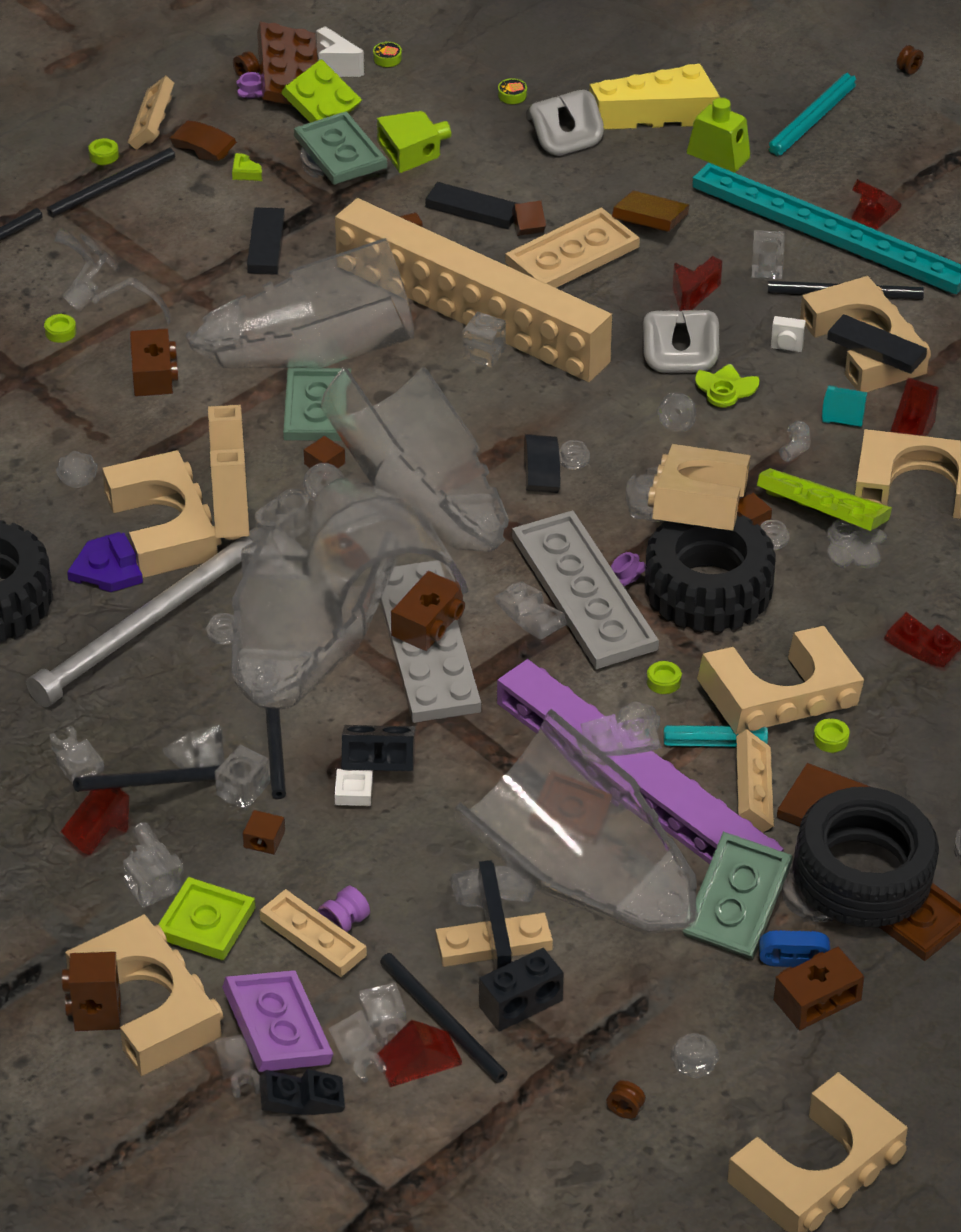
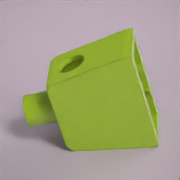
M717 98L713 101V104L708 105L696 117L687 154L735 173L750 159L747 120L744 116L730 111L731 102L728 99Z
M423 111L377 118V142L399 173L437 159L440 155V141L451 138V128L447 121L433 124Z

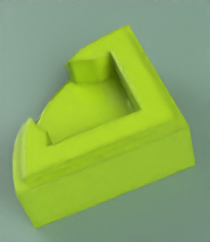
M235 153L232 180L262 181L261 165L251 161L249 156L245 154Z

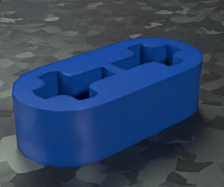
M769 931L764 933L759 940L760 960L769 966L796 967L810 960L814 955L830 950V940L827 935L815 931Z

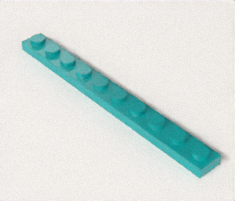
M709 162L693 177L692 187L945 291L957 295L961 290V264Z

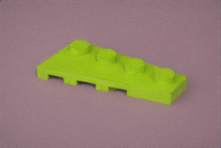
M771 468L761 472L757 482V486L766 489V493L771 496L789 498L802 506L814 508L869 531L888 521L892 511V507Z

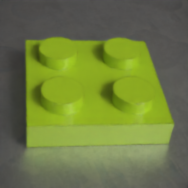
M322 59L286 85L281 92L310 123L345 111L349 114L362 101Z
M188 877L158 925L163 930L168 943L224 961L256 908L255 898Z

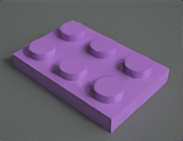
M295 970L225 977L222 988L259 1072L330 1064L333 1052Z

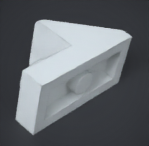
M326 26L316 31V48L319 60L322 59L339 77H361L364 75L363 50Z

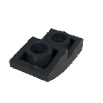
M525 434L524 466H526V490L559 492L560 454L557 437Z
M307 1069L300 1078L265 1070L259 1078L262 1110L286 1114L320 1115L339 1113L345 1109L343 1079L341 1076Z

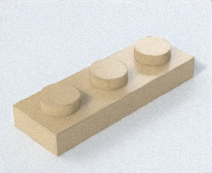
M164 76L146 91L128 141L136 150L145 143L151 144L160 133L158 128L166 116L164 111L172 99L170 94L174 82L167 76Z
M745 730L736 736L738 812L740 817L749 820L755 828L764 833L774 827L771 747L749 730Z
M286 889L260 909L261 921L340 977L367 956V948L363 943Z
M545 913L505 918L512 956L530 954L543 947L546 951L552 950L553 940ZM486 921L436 929V942L443 967L493 959Z

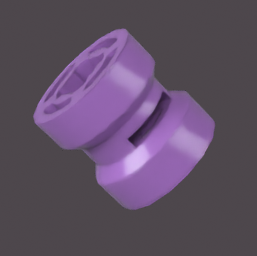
M346 886L338 892L335 900H327L318 908V912L348 932L351 929L352 923L361 922L369 916L370 907L360 891L355 887Z

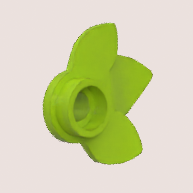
M728 364L715 374L698 370L695 383L698 388L707 393V400L711 404L725 408L734 405L739 398L753 395L759 387V377L749 376L740 378L734 366Z

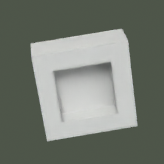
M774 316L771 348L802 352L806 320Z
M337 769L335 805L371 806L373 770Z

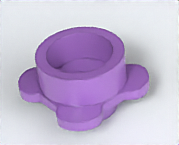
M248 72L240 76L237 80V86L240 87L237 91L238 96L243 98L262 96L260 74Z
M631 552L623 553L611 565L612 570L623 586L636 581L641 576V573L645 571L646 564L639 562L640 557L638 554Z

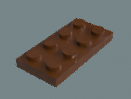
M260 22L257 29L262 99L292 105L281 92L286 85L318 62L315 33L309 32L306 29L284 27L277 23Z

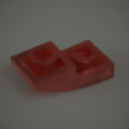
M907 612L887 631L884 637L890 644L910 656L943 668L961 651V641L937 624L930 630Z

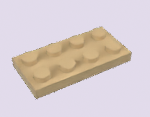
M601 207L505 253V263L519 272L557 288L639 248L640 237Z

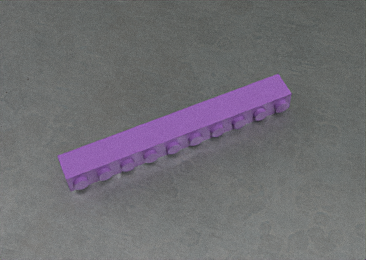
M526 659L497 679V704L601 783L619 787L618 795L707 863H711L723 831L784 852V849L776 840L767 837L756 829L749 820L740 817L729 809L722 800L716 799L702 789L695 780L689 779L678 771L672 763L663 760L651 751L645 743L636 740L624 731L618 723H613L601 714L595 706L586 703L574 694L568 686L562 685L551 677L545 669L539 668Z

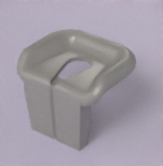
M576 90L533 103L525 112L527 119L533 120L542 148L551 155L563 156L593 147L601 140L604 133V124L596 99L587 90ZM567 109L573 118L575 126L571 132H565L560 128L559 111Z
M679 310L651 311L647 313L643 320V346L646 362L652 369L660 373H697L698 370H709L714 366L719 357V320L717 315L709 310H682L681 312ZM678 326H687L690 337V346L684 351L676 350L672 345L674 329Z

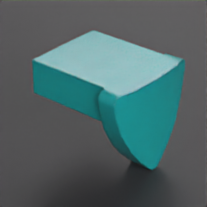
M829 385L823 402V423L837 422L862 427L868 392Z

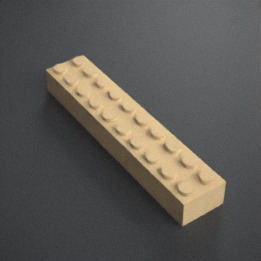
M356 198L335 216L336 261L338 266L587 382H590L611 362L612 313L359 198Z

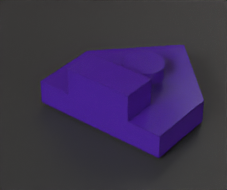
M120 532L87 541L67 571L69 581L80 584L83 581L99 585V589L109 592L143 583V575L136 562V553L125 533L120 534Z

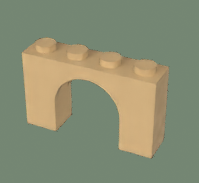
M869 276L802 295L800 319L806 320L805 326L815 338L828 334V330L845 314L927 348L926 358L912 374L854 350L847 351L845 376L857 391L869 392L927 374L928 360L931 357L928 344L921 340L914 331L913 326L906 322L900 315L897 307L890 303L883 294L882 289L876 286Z
M241 405L208 407L215 535L216 538L236 540L243 536H249Z
M865 429L855 496L888 506L890 486L898 475L910 470H930L945 476L953 484L956 491L953 518L961 519V441Z
M672 444L669 454H663L661 465L658 466L657 475L654 477L653 486L650 487L648 506L653 507L652 519L733 531L737 520L739 497H744L747 487L751 455Z
M178 450L102 468L104 492L113 513L155 504L170 506L181 512L178 517L165 524L129 532L130 544L136 553V562L143 578L202 564L217 554V546L222 544L221 538H216L215 526L211 525L212 517L208 504L202 505V493L199 484L192 482L191 466L189 462H183Z
M825 626L802 630L793 634L788 659L805 682L802 684L779 686L758 678L748 668L734 647L703 653L697 680L735 734H740L745 730L756 731L764 726L769 727L856 706L858 705L864 683L863 677Z
M145 914L65 952L67 969H69L70 953L116 951L120 984L132 980H149L164 986L171 993L162 1006L120 1027L123 1052L141 1076L222 1037L220 1020L223 1019V1012L220 1005L215 999L210 1000L207 997L199 977L188 972L180 952L169 947L159 925L153 926Z
M839 1072L811 1094L809 1118L844 1146L848 1157L843 1162L826 1170L802 1169L786 1161L758 1137L753 1139L729 1160L728 1183L787 1232L816 1230L822 1224L827 1214L835 1208L841 1209L844 1207L855 1191L863 1185L867 1187L872 1184L883 1168L888 1164H896L907 1150L905 1144L908 1127Z

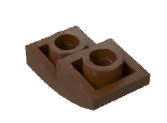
M187 120L170 137L175 148L194 149L199 159L214 161L225 158L229 153L228 151L237 143L234 137L213 126Z

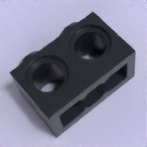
M344 725L342 732L341 770L413 771L415 763V726Z
M544 947L480 977L479 1008L497 1031L500 1032L562 1002L564 972Z

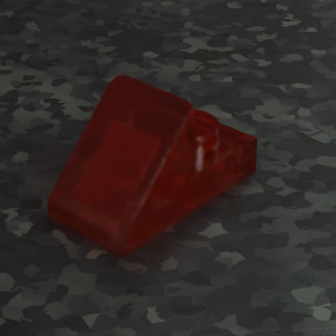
M858 179L852 191L861 196L852 219L872 229H879L902 206L900 202L884 191Z
M712 256L704 264L699 265L695 271L674 263L673 290L680 312L682 310H693L721 285L722 260Z
M122 788L91 790L61 830V833L83 853L91 855L111 827L127 832L130 796Z

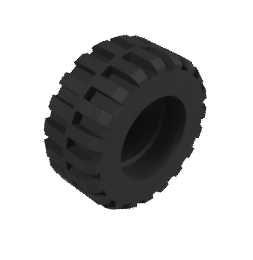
M744 515L741 517L737 516L733 531L664 521L651 535L648 547L646 548V594L652 606L659 610V613L668 621L673 619L677 626L684 629L688 626L692 627L694 631L702 633L704 630H713V633H720L726 628H730L731 631L743 626V622L749 624L755 620L758 614L765 611L769 605V600L772 599L776 563L774 545L768 535H766V532L758 524L753 525V521ZM715 566L729 572L705 574L694 571L691 568Z
M0 520V578L5 579L0 582V643H4L7 638L13 637L16 639L23 636L24 630L29 629L31 631L39 623V619L44 618L52 602L53 592L49 556L44 544L29 530L24 532L22 526L15 523L7 525L4 520Z

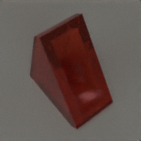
M908 378L890 432L927 437L936 421L940 388Z
M413 1019L376 1054L377 1061L390 1087L462 1065V1059L447 1031Z

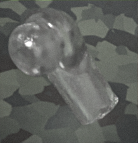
M795 421L787 428V432H791L789 438L792 441L779 450L781 458L786 462H790L810 448V428L803 421Z
M142 822L133 829V834L140 845L135 846L137 848L136 852L130 851L129 857L137 868L145 869L153 865L162 850V844L150 825Z

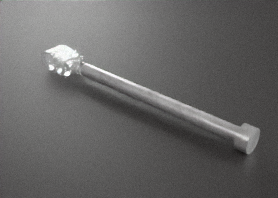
M300 489L286 490L256 512V527L249 531V536H243L234 541L53 670L40 669L30 676L26 681V685L33 699L39 705L49 707L63 696V687L259 548L265 550L280 549L306 531L310 526L308 494Z

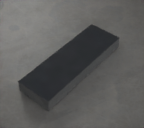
M437 182L425 198V207L505 229H509L514 222L512 209L514 204H519Z
M254 207L247 273L278 274L285 208Z
M845 314L828 330L827 340L909 374H912L927 356L926 347Z
M492 860L479 862L478 885L494 968L496 970L511 963L512 952L494 862L492 863Z

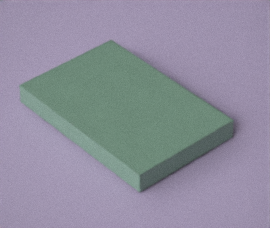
M347 111L294 128V137L334 185L387 168V158Z
M288 368L283 429L284 440L317 441L321 437L326 436L332 441H348L351 369Z
M723 831L684 927V936L753 960L759 947L760 937L764 934L793 861V856Z

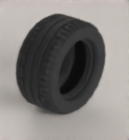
M851 787L837 790L817 800L815 804L810 806V809L807 810L802 818L793 859L794 878L804 897L817 910L831 919L857 927H881L894 924L913 915L928 897L938 860V838L929 819L916 805L900 795L874 787ZM847 841L870 842L886 848L898 858L901 866L884 873L862 872L844 865L833 856L830 848Z

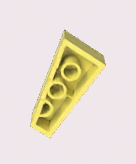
M700 63L688 64L683 67L667 70L662 69L657 72L641 75H631L620 79L604 80L599 83L590 84L589 92L596 99L604 129L636 128L638 123H645L652 126V128L664 127V122H681V127L693 126L696 117L708 105L713 104L715 99L720 98Z

